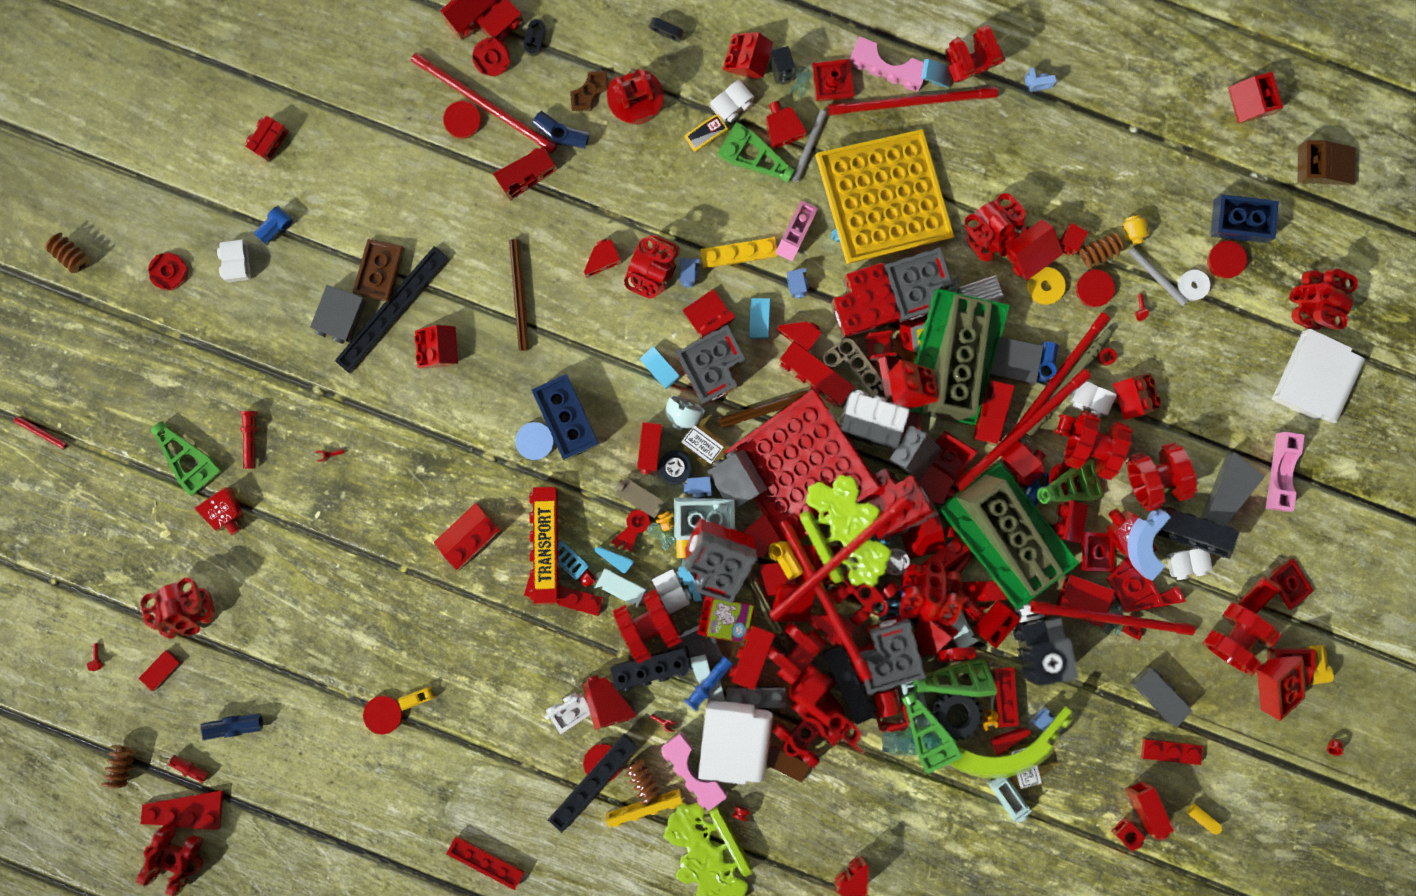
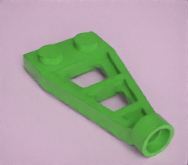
M737 122L717 153L718 157L734 166L782 179L787 183L791 180L796 170L788 166L753 131ZM747 143L753 144L759 151L755 160H747L740 155ZM763 155H767L774 160L775 164L772 169L759 165Z
M164 421L152 427L151 432L155 435L178 483L190 496H194L222 472L208 455L169 429ZM173 440H176L183 446V450L176 456L168 448V445ZM186 454H190L198 460V465L189 473H185L180 465V459Z
M1093 460L1087 461L1080 469L1072 467L1050 485L1039 489L1037 496L1040 502L1044 504L1052 501L1067 502L1069 500L1089 502L1104 497L1097 472H1095L1096 468ZM1076 476L1079 478L1083 493L1076 491L1073 482ZM1064 482L1068 495H1063L1061 484Z
M985 659L958 663L925 674L926 678L913 681L916 693L930 691L982 697L993 696L997 692ZM964 672L968 673L972 686L958 684L956 675ZM948 676L951 686L939 685L937 678Z
M916 691L903 695L901 698L907 708L917 755L926 774L963 758L953 737L919 700ZM923 713L929 720L930 725L920 730L917 727L915 716ZM930 731L936 732L942 739V743L931 749H926L923 735Z

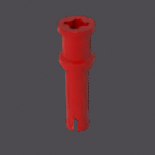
M240 411V415H242L240 431L243 433V469H256L255 432L258 430V427H256L258 411Z

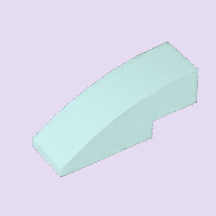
M705 654L690 658L695 676L700 685L710 674ZM719 681L710 691L709 699L725 702Z

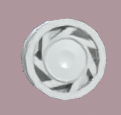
M892 548L890 549L891 555L886 563L887 568L885 572L891 575H901L909 566L910 560L905 551Z
M1031 602L1026 603L1020 609L1015 608V611L1018 612V617L1021 619L1020 622L1044 617L1045 614L1032 613L1030 611Z

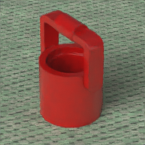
M890 688L873 694L877 707L875 716L881 732L899 731L910 724L906 705L901 703L897 688ZM904 713L906 722H898L882 727L880 717Z

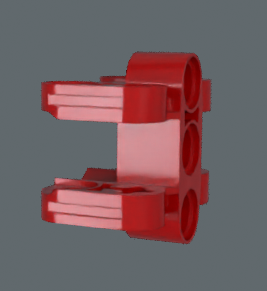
M989 25L979 27L977 32L973 34V48L975 52L970 54L966 43L960 37L951 40L949 43L950 47L945 49L946 57L950 64L948 68L955 83L966 80L1006 61L1002 49L997 44Z
M1000 194L995 201L984 204L974 214H970L965 218V229L968 232L966 236L967 245L984 262L992 260L996 252L1002 257L1007 256L1008 252L1005 246L1026 231V225L1024 224L1026 220L1025 209L1011 194ZM1003 200L1011 202L1008 206H1002L1000 203ZM973 220L979 223L976 227L968 226V223ZM982 247H983L986 251H989V254H987L986 252L983 253Z
M650 235L641 239L630 261L624 279V286L628 290L649 299L664 292L665 283L672 278L677 264H675L674 259L680 253L679 246L658 235ZM648 241L652 243L653 248L649 247ZM634 277L638 279V283L635 282ZM629 278H630V280H631V283H632L635 287H632V286L629 285V282H628Z
M1338 268L1328 269L1325 274L1317 270L1305 271L1301 279L1303 285L1293 288L1289 295L1290 301L1299 305L1292 311L1291 317L1293 322L1312 330H1319L1322 326L1335 330L1344 329L1348 324L1347 315L1353 306L1352 292H1355L1358 287L1357 278ZM1347 279L1350 282V286L1348 289L1346 287ZM1337 316H1338L1339 319H1340V322H1339V325H1338V326H1337V324H1336V317H1337ZM1313 319L1317 322L1316 326L1313 324Z
M930 561L925 571L917 564L907 566L901 580V590L904 592L900 603V614L906 618L916 616L924 621L939 620L943 625L954 624L962 610V598L958 595L962 586L961 574L957 572L945 573L944 565L938 561ZM906 607H912V608H914V609H912V610H907V609H905V608H906Z
M850 569L846 570L843 580L845 585L841 584L829 595L833 601L838 604L850 593L859 600L862 606L860 605V609L849 617L856 626L860 625L870 616L868 611L875 616L885 615L888 611V604L885 600L894 595L899 590V587L891 580L879 591L874 586L871 587L866 583L854 585L849 579L847 580ZM863 587H868L870 590V594L866 598L860 595V590ZM881 602L883 604L882 611L875 612L873 608Z
M188 577L182 578L177 583L165 585L153 594L148 593L140 601L145 625L152 630H159V633L167 639H173L179 633L185 636L197 634L200 631L199 623H210L216 615L210 592L204 588H198L196 582ZM187 583H191L190 590L184 592V586ZM200 593H205L203 600H201ZM155 599L154 605L147 608L148 601ZM204 609L208 611L205 617L202 616L205 614Z
M789 622L784 630L798 643L787 656L771 644L768 657L780 666L777 674L791 685L821 651L826 640L814 630H811L806 635L792 622Z
M794 702L791 705L792 709L803 719L792 731H789L779 721L771 729L784 741L783 749L788 756L794 757L800 754L801 758L815 769L821 761L807 746L819 733L833 747L841 739L828 726L819 722L811 713ZM809 728V736L802 737L800 735L801 729ZM790 743L795 751H788L787 745Z
M164 825L155 832L151 844L144 850V866L138 873L136 883L142 886L150 885L157 879L161 868L174 873L168 879L169 882L165 894L176 896L181 893L188 882L189 876L200 871L204 865L202 857L197 854L203 844V838L192 835L186 839V843L182 848L172 844L176 833L175 827ZM171 854L176 857V862L171 860ZM189 861L194 864V869L189 867Z

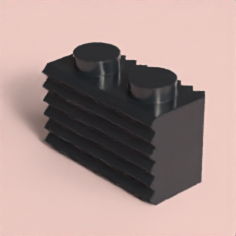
M789 46L771 52L770 66L776 84L781 83V85H785L794 79L796 67Z

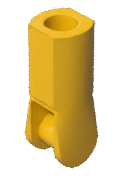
M432 686L400 697L398 701L401 709L404 711L436 698L432 694ZM424 692L426 699L421 700L419 693Z
M1193 803L1188 808L1186 813L1215 835L1221 833L1222 826L1200 807Z

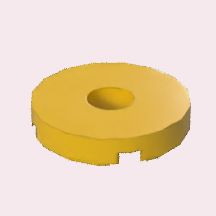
M1051 267L1042 269L1030 278L1026 285L1030 298L1041 305H1050L1061 299L1066 287L1062 274ZM1043 281H1047L1050 284L1051 288L1049 291H1044L1041 288Z

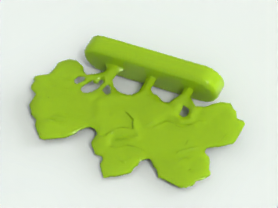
M839 475L832 489L821 482L809 486L806 503L820 512L819 518L816 520L810 511L800 514L801 521L824 565L835 556L829 543L839 540L844 547L847 546L874 522L873 520L877 518L880 510L869 503L856 504L859 490L855 480L849 476ZM829 511V514L824 517V512ZM819 524H829L831 526V537L825 538ZM867 540L849 556L857 558L858 563H850V559L842 562L850 567V582L854 585L866 583L873 587L878 582V576L885 573L886 563L890 558L891 550L880 542ZM840 565L829 574L835 584L844 580V573ZM857 566L858 569L854 570L852 567Z
M683 802L676 807V812L670 814L668 826L665 828L663 836L671 844L687 848V854L681 857V869L677 871L675 878L685 884L698 883L696 896H745L748 884L734 875L735 868L738 867L745 877L753 874L754 871L719 804L709 810L714 821L713 824L703 820L705 811L699 803L695 802L688 805ZM699 817L702 821H696V818ZM695 825H703L704 828L707 827V830H697ZM714 830L719 831L725 842L719 847H714L709 840L710 834ZM704 833H708L706 838H704ZM729 849L735 861L734 863H724L723 850ZM730 870V875L725 876V873Z

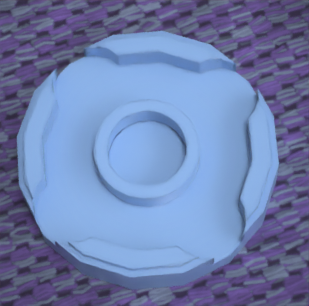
M537 422L527 423L522 426L517 432L515 439L516 448L519 453L530 460L545 458L549 455L554 445V439L549 428Z

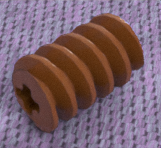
M62 232L53 235L47 241L46 251L51 253L65 268H68L69 272L78 273L90 264L91 257H85L86 253L80 252L78 246L74 247L75 243L69 242L67 236L62 237Z
M1113 232L1110 236H1104L1103 239L1100 238L1096 242L1093 241L1089 245H1084L1079 249V254L1083 263L1091 269L1092 262L1096 266L1099 265V259L1105 263V256L1110 260L1113 259L1112 253L1117 257L1120 256L1119 250H1123V243L1117 233Z
M111 745L116 751L109 752V755L113 756L114 759L107 760L112 766L105 767V770L109 771L110 774L103 775V778L107 779L108 782H102L101 785L108 788L126 787L128 781L125 779L130 777L128 771H131L132 766L130 764L134 761L131 756H134L136 751L123 745Z
M644 759L636 760L622 769H628L625 777L632 776L628 783L636 784L632 790L640 791L636 797L644 798L640 802L641 805L656 797L660 791L659 786L654 787L656 780H650L653 776L652 773H646L649 767L643 766L645 763Z

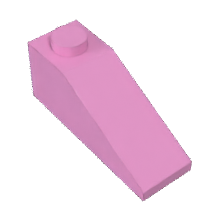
M802 200L800 201L775 252L776 254L793 261L818 208Z

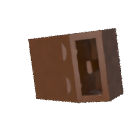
M1306 140L1298 146L1297 183L1355 185L1356 147L1323 140Z

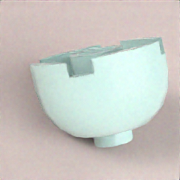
M672 395V397H669L665 409L668 420L673 423L672 426L678 430H683V428L689 429L699 424L705 409L697 403L695 405L689 403V399Z

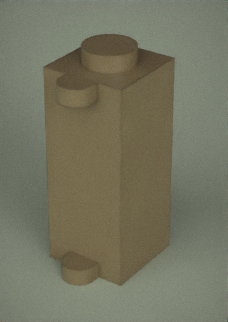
M627 478L624 481L620 479L615 487L617 490L616 495L653 518L657 517L665 504L663 500Z

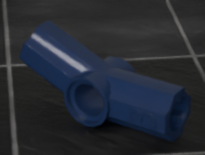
M542 110L534 117L532 125L553 139L556 144L586 149L589 141V132L565 127V125L558 123ZM563 131L564 135L562 137H555L556 132Z
M259 713L246 716H229L221 718L222 720L200 724L202 740L261 731L263 730L264 723L263 717Z

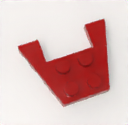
M1153 543L1152 548L1153 552L1157 551V548ZM1128 556L1106 578L1111 589L1115 590L1114 594L1125 613L1186 602L1178 586H1174L1159 594L1152 580L1143 577L1132 565Z

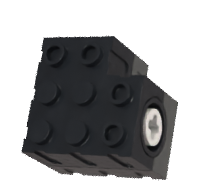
M1050 616L1018 623L1015 626L1013 635L1014 639L1018 640L1019 648H1017V654L1023 662L1021 672L1024 679L1039 687L1079 679L1071 641L1065 638L1061 618Z

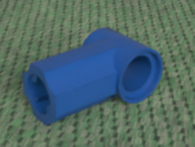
M280 206L274 207L268 213V219L254 232L266 245L293 223V218Z
M1053 342L1041 343L1043 351L1037 379L1040 381H1047L1056 374L1059 345ZM1042 367L1049 370V376L1042 373Z
M1048 473L1044 474L1047 479L1044 486L1039 484L1038 478L1024 491L1034 506L1040 501L1037 496L1038 490L1050 485V474Z

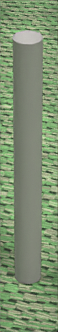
M820 110L795 170L792 178L795 182L800 181L827 112L824 110Z
M1135 247L1129 250V253L1181 306L1188 301Z

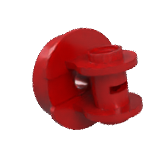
M643 68L637 69L634 73L626 74L621 78L619 76L613 78L608 86L607 103L609 109L616 118L628 124L639 125L650 121L658 114L663 104L664 94L661 83L652 73L643 70ZM640 97V100L637 102L631 101Z

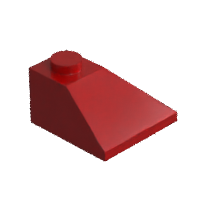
M938 515L927 519L928 521L911 528L910 531L901 535L909 560L939 551L945 547L943 529Z

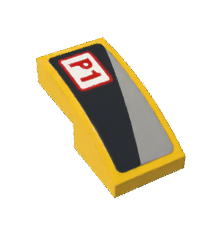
M717 113L686 134L685 139L693 151L697 152L709 145L715 138L726 133L728 128Z

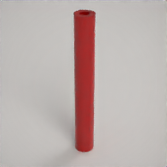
M16 416L13 420L14 423L63 450L68 446V443L19 416Z

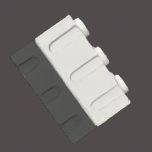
M856 390V392H852L846 399L839 421L841 430L845 432L848 438L863 443L876 444L892 450L897 448L909 409H905L904 406L886 403V399L882 397H867L868 394L863 391Z

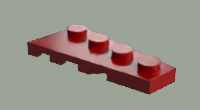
M224 789L142 804L140 824L219 830L221 827Z

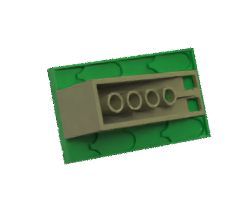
M936 289L931 300L927 321H925L914 364L933 369L940 400L914 408L905 407V409H909V412L976 425L1010 305Z
M999 462L976 478L962 492H957L946 502L938 506L953 529L959 534L994 582L997 583L1008 600L1017 609H1020L1079 564L1074 555Z

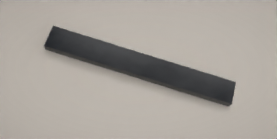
M433 246L393 292L390 302H385L334 361L350 374L448 262L449 258Z

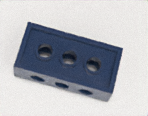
M567 374L531 390L564 461L600 445ZM556 396H562V402L559 405H554L553 403ZM569 413L570 420L565 423L562 422V415ZM577 430L578 438L570 440V432Z

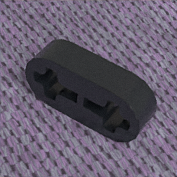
M653 17L649 24V28L653 32L676 42H681L685 34L684 30L678 26Z
M534 19L529 23L524 40L525 52L533 57L540 54L546 34L545 25L539 19ZM537 25H539L540 29L542 30H538L537 35L535 36V31L533 28H536ZM533 40H535L537 48H533V51H530L528 45L531 46Z

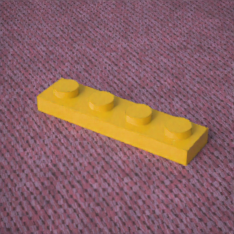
M775 237L700 249L703 269L778 257V254L775 253L777 250Z
M680 789L658 795L642 805L640 802L606 812L608 828L612 826L619 827L624 822L630 820L637 821L645 815H655L660 813L661 810L678 807L683 803Z

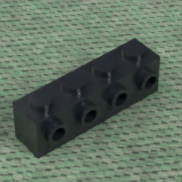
M1161 507V511L1166 512L1170 518L1156 535L1227 559L1231 558L1240 531L1230 526L1218 525L1212 520L1197 518L1190 513L1178 512L1172 507Z
M838 644L823 651V655L856 725L874 718L873 712L876 710L871 700L867 701L864 695L867 693L863 682L859 683L856 678L859 673L855 665L851 666L848 660L851 656L846 647L843 648L842 645Z
M687 646L652 654L651 658L639 664L633 659L614 664L610 667L616 690L622 689L623 692L634 689V685L640 684L641 687L651 685L654 680L659 679V682L670 680V676L673 675L683 677L689 675V671L693 669Z

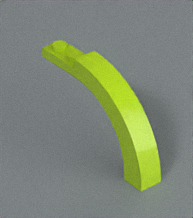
M1064 707L1037 741L1019 753L1006 757H983L968 752L957 745L963 758L949 765L969 775L990 779L1007 778L1027 772L1041 764L1054 752V748L1050 743H1055L1060 736V730L1063 727L1067 728L1073 720L1071 718L1073 716L1072 711Z

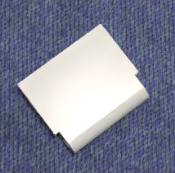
M1312 329L1302 331L1272 400L1312 419L1321 418L1331 423H1337L1365 359L1352 353L1351 347Z
M707 700L698 779L745 784V781H764L773 714L767 710L754 709V705Z

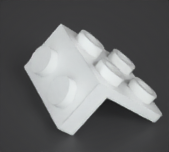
M574 692L563 699L565 702L563 705L558 703L547 710L548 715L545 716V719L551 718L560 734L590 715L587 701L582 693L577 695Z

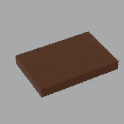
M367 239L352 293L390 302L405 248L399 245Z

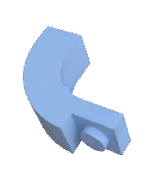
M1159 509L1149 513L1146 521L1138 518L1132 526L1128 538V554L1132 565L1143 577L1152 581L1165 567L1154 555L1152 548L1153 539L1170 518L1166 512Z

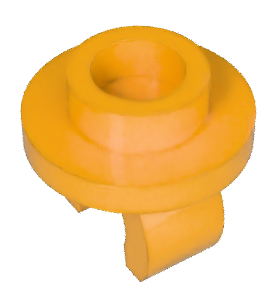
M666 510L657 515L658 518L655 521L656 523H661L663 531L670 530L674 526L673 512Z
M993 710L983 711L981 720H983L982 726L985 731H988L987 726L991 724L997 728V712Z

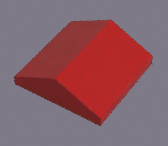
M944 430L935 442L941 449L931 465L956 482L977 453V450Z
M1083 532L1082 570L1112 572L1114 570L1115 543L1110 534Z
M1294 558L1273 569L1269 575V579L1280 586L1281 590L1278 593L1289 610L1295 608L1314 592Z

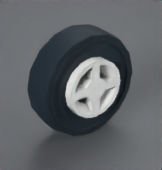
M669 451L661 457L658 463V472L665 482L679 485L690 477L692 463L685 453Z

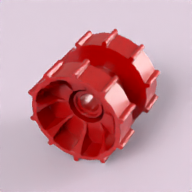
M1083 410L1070 431L1071 436L1068 438L1065 446L1063 461L1066 462L1065 465L1080 469L1086 463L1089 456L1097 459L1095 472L1098 473L1099 477L1112 481L1119 474L1124 461H1126L1133 429H1130L1129 425L1115 421L1114 425L1111 428L1109 427L1106 435L1099 433L1100 418H1097L1096 414Z
M1176 442L1161 446L1162 449L1158 452L1160 463L1158 465H1154L1151 457L1144 455L1143 452L1129 456V460L1126 462L1127 477L1129 478L1133 494H1135L1140 506L1145 508L1147 512L1162 507L1161 504L1165 502L1163 489L1168 488L1172 496L1178 498L1179 501L1193 498V494L1198 492L1197 476L1194 473L1191 459H1189L1184 451L1183 446L1177 445Z
M656 589L643 595L649 610L648 612L634 618L626 605L612 611L618 629L638 664L651 658L650 650L646 644L647 640L661 634L669 648L682 642L675 623Z
M1231 602L1222 615L1230 625L1234 626L1231 632L1226 637L1211 630L1202 644L1224 662L1252 677L1262 662L1249 651L1256 642L1272 649L1282 634L1259 615Z

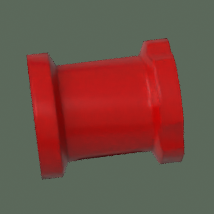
M1059 414L1060 420L1057 429H1054V433L1070 437V430L1076 418Z

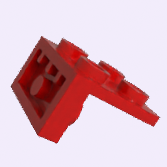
M713 289L683 309V313L701 339L735 321L732 311H728Z

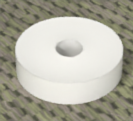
M1190 270L1181 275L1177 288L1187 300L1197 301L1205 297L1209 292L1210 281L1204 272ZM1192 282L1196 284V288L1191 286Z

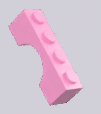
M859 36L850 57V64L854 68L859 70L865 69L873 76L887 78V81L890 83L904 85L907 90L919 91L924 80L921 79L924 62L911 58L903 65H889L880 58L877 51V43Z
M1290 432L1276 433L1266 509L1294 512L1297 492L1293 487V471L1298 458L1302 454L1305 435Z
M680 731L661 747L663 751L661 753L667 761L670 760L673 763V769L676 774L685 779L687 789L691 793L694 791L698 797L697 802L699 805L709 811L727 798L728 792L720 781L698 779L699 776L692 771L689 765V753L693 745L684 733Z

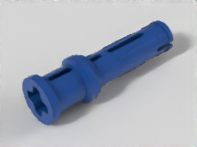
M723 656L702 684L696 685L694 687L695 691L688 699L685 698L684 702L698 712L699 706L705 699L710 697V691L733 664Z

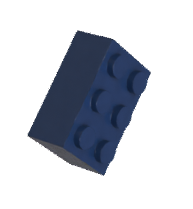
M1221 194L1213 202L1210 237L1268 243L1276 239L1279 201Z

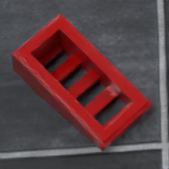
M1022 727L991 737L989 741L993 753L996 756L1002 754L1030 735V730Z

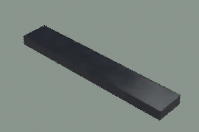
M623 733L547 821L563 833L639 745Z

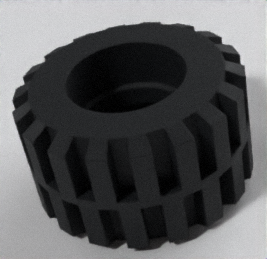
M947 693L937 696V701H934L932 704L934 708L931 709V713L954 740H967L968 736L973 737V733L980 730L978 726L983 723V720H981L983 712L981 711V705L975 697ZM954 704H963L967 709L965 721L960 725H951L947 721L948 709Z

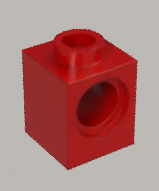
M1073 223L1067 226L1059 241L1062 252L1066 255L1077 253L1088 231Z
M1123 818L1111 830L1132 852L1140 849L1144 844L1143 841L1146 839L1126 818ZM1129 832H1133L1132 839L1126 840V835Z

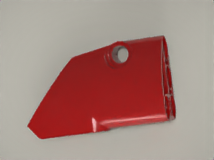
M809 663L798 679L791 684V699L828 726L831 731L857 751L865 754L866 752L857 744L861 737L860 730L845 717L844 708L830 693L837 682L825 672H821ZM849 729H854V733L851 734Z

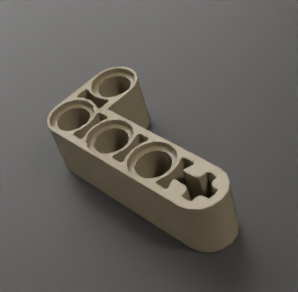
M843 339L823 355L822 363L830 369L837 367L844 361L871 398H875L878 391H884L882 378L852 339ZM849 344L851 346V352H844L842 350V345ZM834 355L836 363L829 364L826 357ZM860 359L863 363L862 368H856L853 365V360ZM866 374L874 377L872 384L865 381L864 377ZM877 383L879 384L876 388L871 390V388L874 387ZM885 394L883 395V397L886 399V401H887V400L889 399V397H890V396H885Z

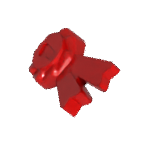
M640 509L629 513L626 519L627 528L611 541V544H615L616 548H619L626 540L623 550L628 549L631 552L637 533L647 530L650 524L649 516Z

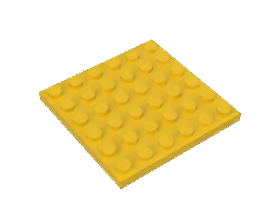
M923 129L822 151L815 155L846 264L954 238Z

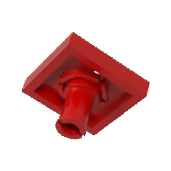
M850 59L812 63L816 102L854 98Z

